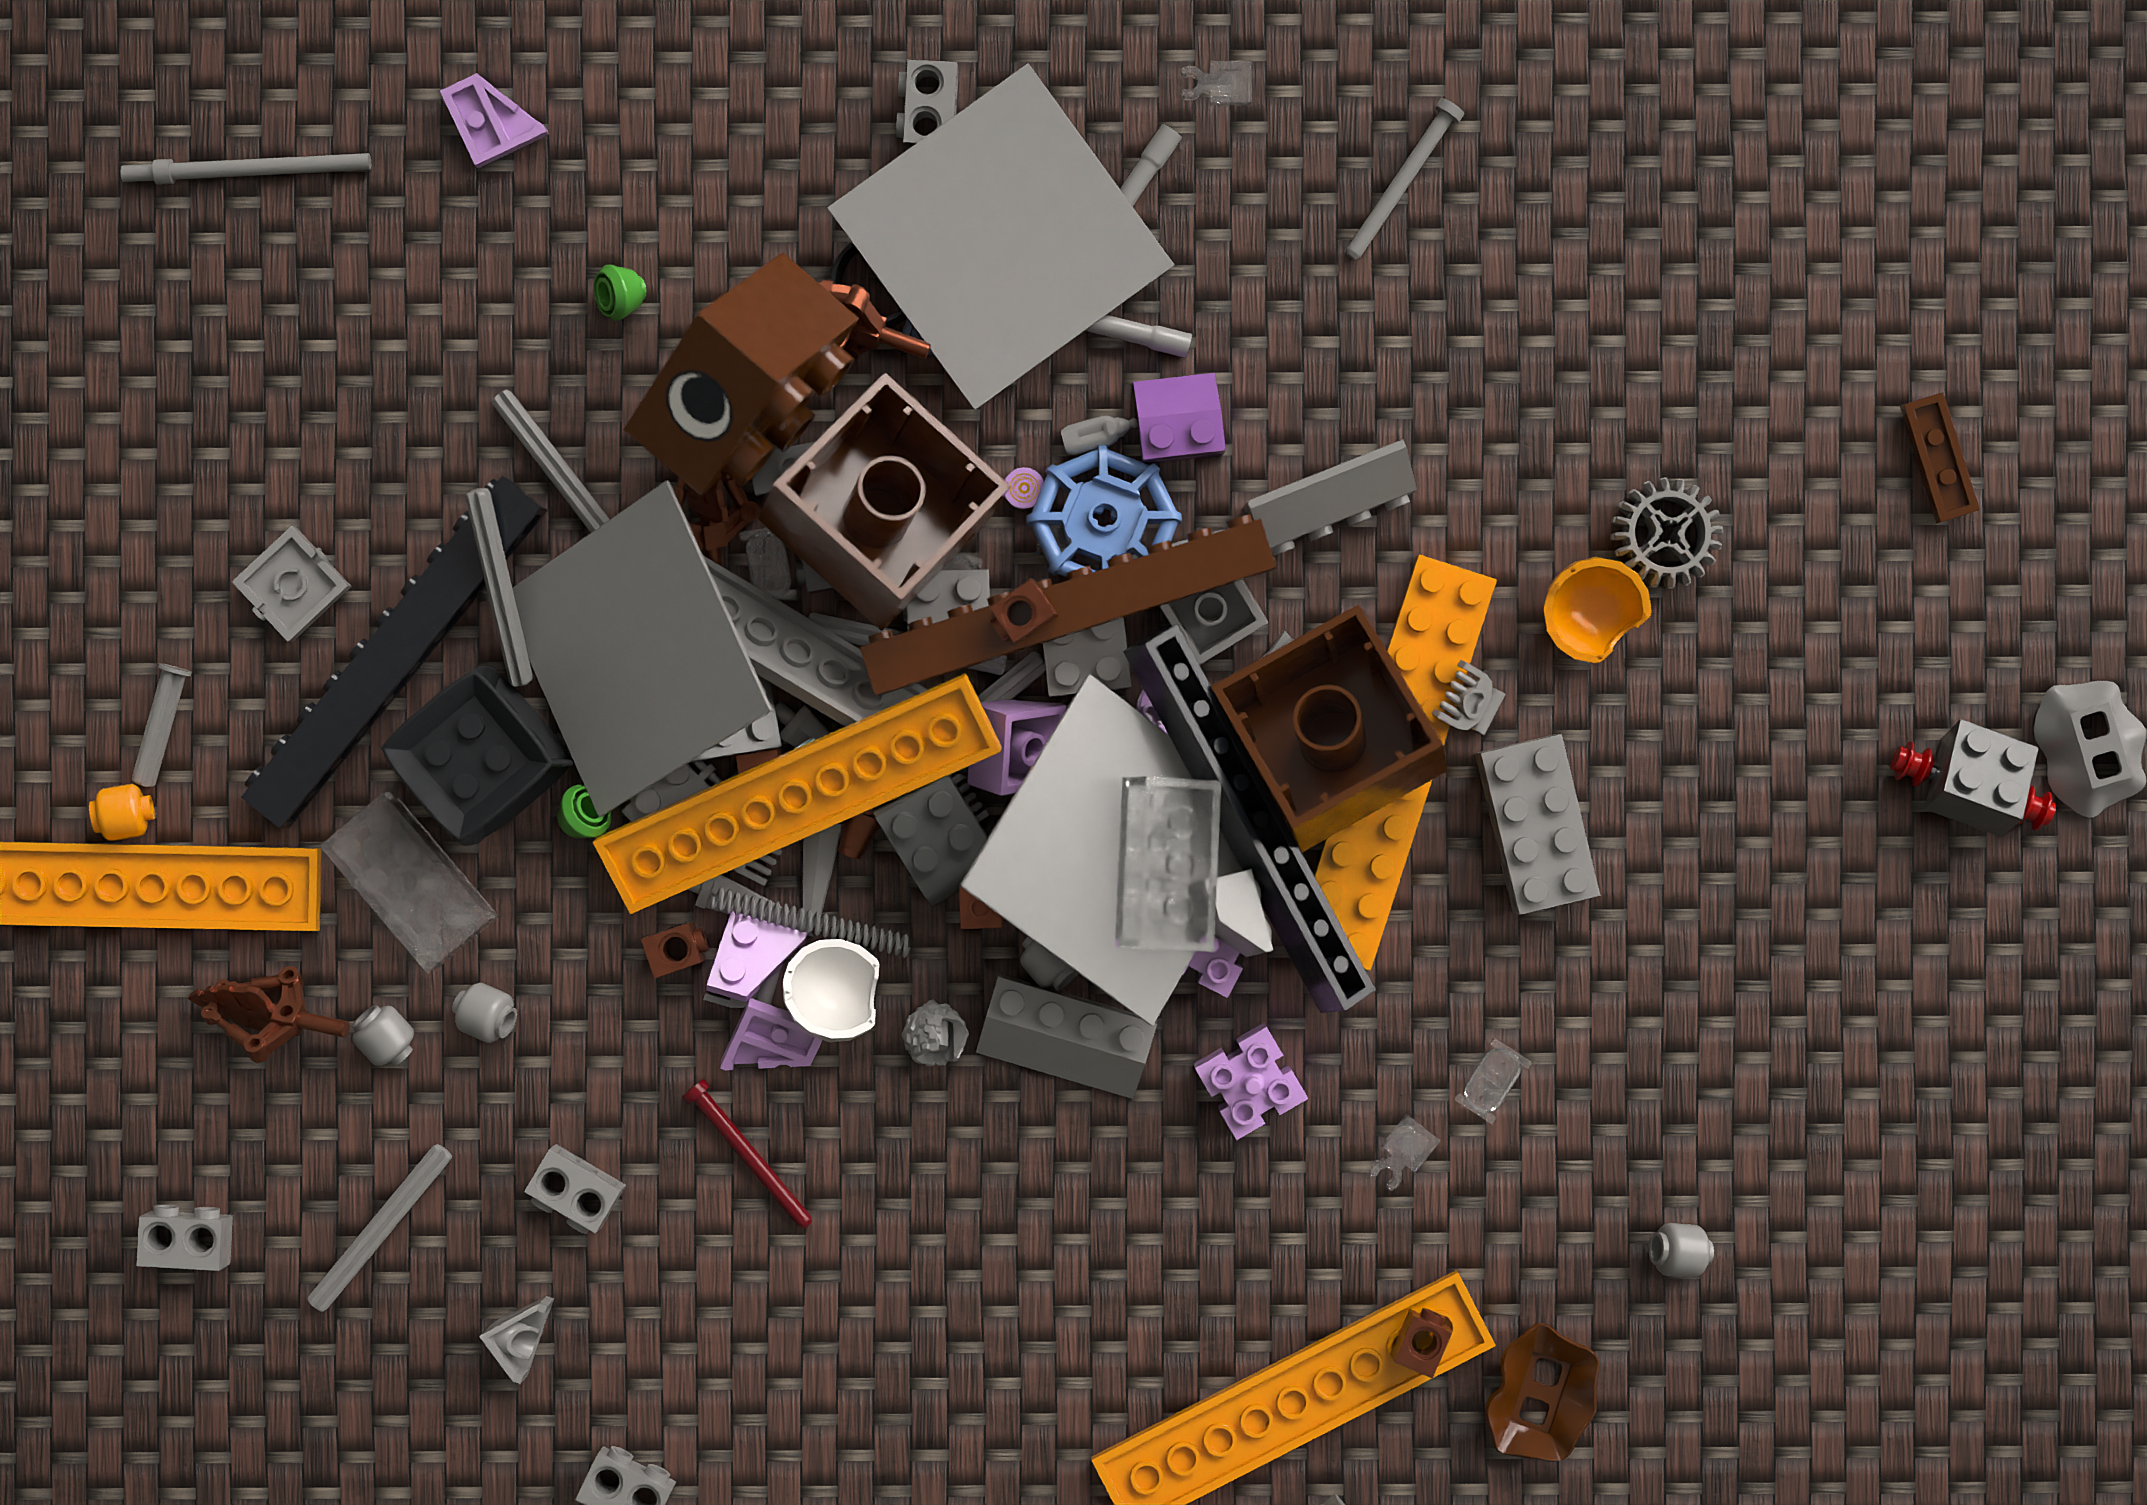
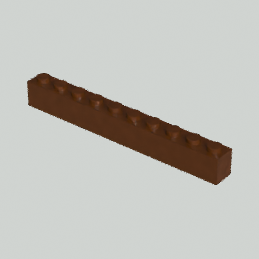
M1251 514L1227 521L1228 529L1212 534L1210 527L1187 534L1188 542L1172 547L1170 540L1160 542L1146 548L1148 555L1132 560L1130 553L1106 560L1108 568L1092 572L1091 566H1086L1066 573L1068 580L1052 585L1051 579L1036 582L1059 615L1018 644L1014 643L1011 638L1003 641L989 621L995 617L990 607L1010 594L1011 591L987 598L989 606L974 611L971 604L947 611L949 619L933 623L932 618L927 617L907 624L908 632L893 636L892 630L868 636L870 644L861 646L860 650L874 694L879 696L1275 570L1276 564L1262 520L1252 521ZM1018 602L1010 610V619L1016 626H1023L1032 618V609L1026 602Z

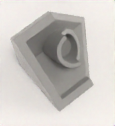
M545 1296L494 1321L479 1336L512 1382L521 1384L528 1376L554 1298Z

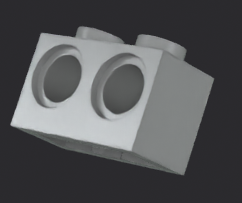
M907 59V72H899L898 96L905 97V113H897L896 138H903L905 150H908L926 137L914 130L916 123L920 119L931 118L937 123V128H939L956 115L959 73L957 62ZM925 77L935 78L940 83L938 89L932 94L920 93L917 90V84L921 79Z
M555 1144L546 1153L524 1192L532 1196L531 1203L539 1209L548 1213L556 1210L568 1217L566 1223L575 1230L587 1234L590 1230L596 1234L604 1225L626 1185ZM548 1172H558L564 1177V1191L557 1192L549 1188L546 1182ZM587 1192L596 1194L601 1201L600 1211H587L582 1205V1195Z
M177 1205L153 1206V1211L139 1216L136 1266L220 1271L230 1265L233 1215L220 1214V1208L197 1207L194 1209V1213L179 1212V1206ZM160 1225L167 1227L171 1231L172 1242L170 1245H166L159 1240L157 1230ZM200 1228H206L212 1233L214 1239L212 1247H206L199 1241L198 1232Z
M603 1446L597 1454L575 1500L585 1505H666L676 1481L669 1478L670 1473L657 1465L648 1464L646 1467L633 1461V1455L620 1447L611 1446L608 1449ZM606 1469L614 1471L619 1477V1485H605L600 1479V1471ZM643 1487L651 1489L656 1495L657 1502L653 1504L642 1503L637 1497V1489Z

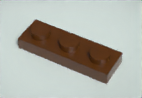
M1944 392L1901 405L1900 409L1936 523L1979 511L1980 508Z

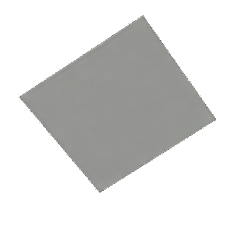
M1029 63L827 207L922 339L931 344L930 350L974 410L1174 266V263Z
M669 481L659 485L513 587L529 661L598 817L605 815L772 711Z
M1088 674L960 886L1143 1021L1153 1026L1207 933V930L1200 926L1190 885L1241 872L1242 868L1169 735L1094 676Z

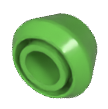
M610 264L603 266L594 279V295L597 306L603 315L613 321L624 319L641 307L646 297L644 280L632 269Z
M580 784L572 786L564 793L557 810V820L561 829L573 838H594L602 835L609 828L611 811L598 817L585 785Z

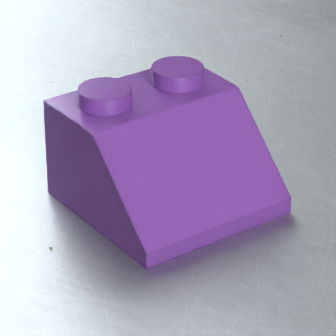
M1215 373L1133 382L1143 463L1224 455L1226 448Z

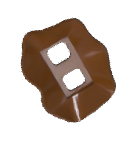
M1537 1323L1504 1350L1500 1364L1502 1384L1488 1398L1485 1407V1417L1493 1446L1501 1454L1546 1462H1559L1566 1459L1572 1453L1579 1437L1596 1413V1387L1600 1362L1596 1353L1587 1346L1576 1343L1561 1335L1545 1323ZM1544 1358L1561 1365V1371L1556 1384L1547 1385L1533 1380L1532 1373L1538 1359ZM1532 1397L1548 1403V1410L1543 1423L1535 1424L1519 1417L1525 1398Z

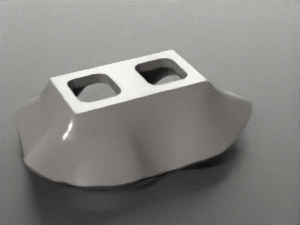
M2093 681L2083 684L2056 685L2045 693L2035 718L2034 735L2038 746L2047 758L2048 783L2052 792L2062 802L2071 807L2076 813L2090 818L2099 815L2105 808L2116 802L2132 797L2145 787L2146 775L2142 769L2141 756L2146 739V729L2122 702L2120 689L2117 684L2110 681ZM2100 711L2104 714L2108 732L2103 736L2088 740L2084 737L2080 719L2085 715ZM2113 751L2119 763V773L2104 779H2098L2092 764L2093 757Z

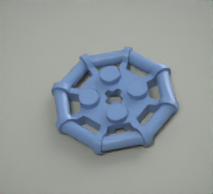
M1098 445V449L1055 466L1051 464L1045 470L1047 476L1032 513L1026 516L1027 526L1032 527L1049 564L1048 571L1053 576L1059 574L1067 577L1066 573L1085 567L1070 561L1077 553L1101 561V570L1108 568L1106 560L1133 552L1138 558L1148 555L1146 547L1140 543L1147 524L1160 525L1152 545L1168 540L1171 541L1177 525L1182 523V514L1177 512L1159 475L1160 468L1155 463L1148 465L1107 449V445ZM1098 467L1099 475L1093 477V480L1076 484L1071 479V477ZM1108 467L1134 476L1136 479L1129 483L1108 475ZM1143 487H1148L1158 511H1148L1146 506H1143L1139 493ZM1059 488H1063L1069 495L1062 512H1050ZM1104 509L1110 510L1111 519L1116 522L1113 525L1101 527L1098 525V521L1093 518L1094 513L1102 514ZM1050 525H1062L1066 539L1070 543L1062 553L1052 534Z

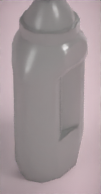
M1102 415L1067 425L1061 430L1067 455H1079L1098 449V445L1111 446L1120 437H1123L1131 427L1137 428L1138 420L1137 418H1132L1128 421L1124 418Z

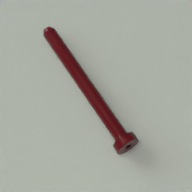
M704 1078L701 1079L681 1097L687 1104L693 1101L797 1226L803 1229L807 1228L812 1223L811 1215L706 1090L710 1085Z

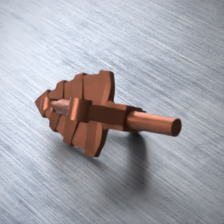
M822 280L819 283L859 318L840 346L854 360L858 359L859 355L871 349L877 350L880 343L923 359L927 358L931 344L886 327L887 318L879 315L869 301L870 295L865 291L864 287L853 284L852 287L833 284V281Z
M728 474L722 480L734 502L732 508L728 511L724 503L721 480L700 496L689 485L687 494L685 489L686 483L679 478L677 487L673 486V492L681 509L683 510L687 494L688 507L701 520L693 523L687 522L699 548L704 549L706 558L723 567L720 547L728 546V542L749 522L758 518L760 513L759 506L755 502L748 500L741 485Z
M293 966L283 968L278 975L252 978L251 982L238 984L236 981L229 982L222 979L215 986H208L203 991L199 988L191 992L187 998L203 1008L201 1015L206 1024H217L224 1029L225 1034L242 1046L251 1061L255 1063L267 1060L271 1052L292 1037L299 1036L302 1029L344 1038L348 1035L350 1029L348 1021L307 1013L303 992L304 982L298 969ZM282 989V999L279 1000L276 1006L263 991ZM228 1018L232 1021L237 1022L241 1026H244L246 1028H253L259 1030L260 1032L258 1034L250 1035L237 1024H230L224 1019Z

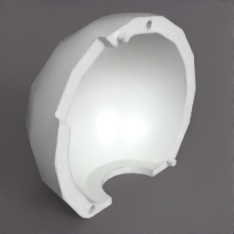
M842 939L819 940L801 948L788 963L783 979V1001L793 1022L809 1036L827 1042L850 1041L868 1032L875 1025L876 1009H874V995L879 975V962L877 958L862 946Z

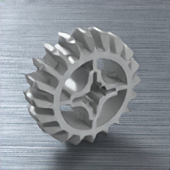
M1666 477L1658 480L1657 491L1651 481L1644 482L1642 484L1644 496L1636 489L1628 492L1629 499L1634 505L1624 501L1618 504L1617 508L1626 515V518L1618 516L1613 517L1611 520V524L1614 526L1622 527V532L1610 535L1611 541L1622 540L1623 547L1613 551L1614 556L1620 557L1627 554L1629 560L1623 564L1630 569L1636 565L1638 567L1636 573H1638L1642 580L1649 573L1648 583L1651 588L1658 587L1661 577H1663L1666 589H1673L1675 587L1676 576L1682 586L1689 585L1691 583L1689 571L1697 578L1705 575L1704 569L1699 562L1709 566L1715 563L1716 559L1707 550H1720L1722 547L1719 541L1711 540V535L1723 532L1722 526L1711 527L1710 520L1720 516L1719 511L1713 510L1708 513L1705 511L1704 507L1710 504L1712 499L1710 496H1705L1697 501L1695 499L1699 492L1697 485L1691 486L1686 493H1683V479L1675 480L1671 490ZM1658 500H1667L1681 505L1685 510L1671 518L1664 515L1660 510L1656 511L1650 503ZM1641 513L1644 516L1643 522L1648 528V537L1639 548L1635 537V527ZM1694 519L1697 528V542L1694 551L1691 553L1688 550L1690 545L1685 539V530ZM1680 522L1673 528L1674 531L1670 534V538L1673 541L1672 544H1670L1669 539L1653 545L1663 532L1660 523H1662L1664 528ZM1659 549H1663L1669 552L1672 557L1677 556L1682 564L1677 567H1663L1651 562L1647 557Z

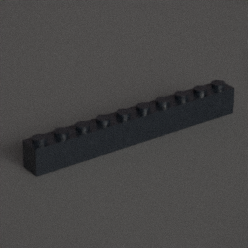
M502 476L498 481L492 479L484 488H487L491 494L507 561L548 510L510 479ZM466 511L453 526V530L456 533L446 545L440 543L427 558V562L430 565L420 577L414 575L401 590V594L404 597L394 609L391 606L388 607L375 622V626L378 629L368 641L365 638L362 639L349 654V658L352 661L342 673L339 670L336 671L323 686V690L326 693L317 704L310 703L297 718V722L300 724L291 736L284 735L271 750V754L274 757L265 768L262 766L258 767L246 780L245 786L248 789L241 798L278 828H290L486 587L469 511Z
M1178 625L1150 634L1124 650L1123 653L1243 871L1252 869L1254 879L1260 886L1261 905L1320 1013L1348 1010L1376 990Z

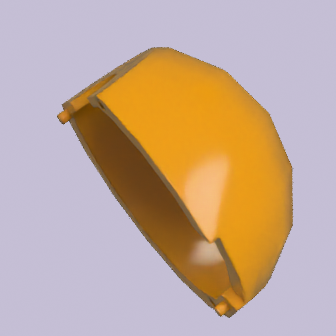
M1600 557L1576 561L1564 568L1551 582L1544 602L1547 632L1557 648L1576 660L1592 663L1602 662L1613 651L1616 642L1632 628L1641 626L1650 617L1652 611L1649 591L1638 573L1622 562Z

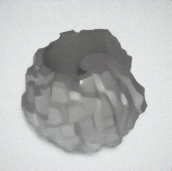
M929 1000L923 1006L918 1007L913 1014L909 1015L901 1037L904 1041L905 1050L909 1051L914 1062L926 1064V1066H934L935 1063L938 1066H944L948 1061L955 1062L959 1060L961 1052L964 1051L969 1032L965 1027V1021L960 1018L957 1011L950 1008V1005L938 1004L935 1000Z

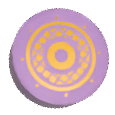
M1022 467L1013 470L1005 479L1010 485L1005 494L1006 499L1012 506L1018 509L1027 510L1034 508L1044 483L1042 477L1031 468Z

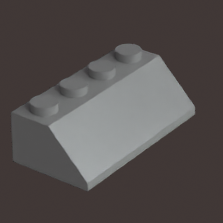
M1402 439L1248 500L1243 506L1245 515L1251 514L1252 521L1262 520L1272 555L1276 556L1296 548L1293 540L1308 535L1310 541H1314L1334 533L1331 525L1343 520H1347L1348 525L1352 526L1372 518L1369 510L1385 504L1387 511L1403 506L1410 502L1408 495L1417 490L1405 442Z
M999 973L976 1053L1133 1099L1146 1064L1157 1021H1155L1153 1026H1150L1132 1012L1054 989H1043L1037 984Z

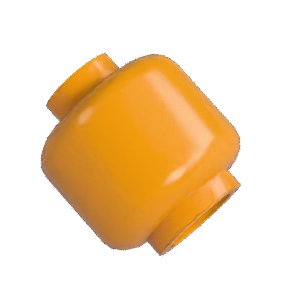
M134 784L100 789L95 800L89 802V813L94 832L101 833L109 841L140 837L147 830L148 820L155 819L151 796H143L140 788Z

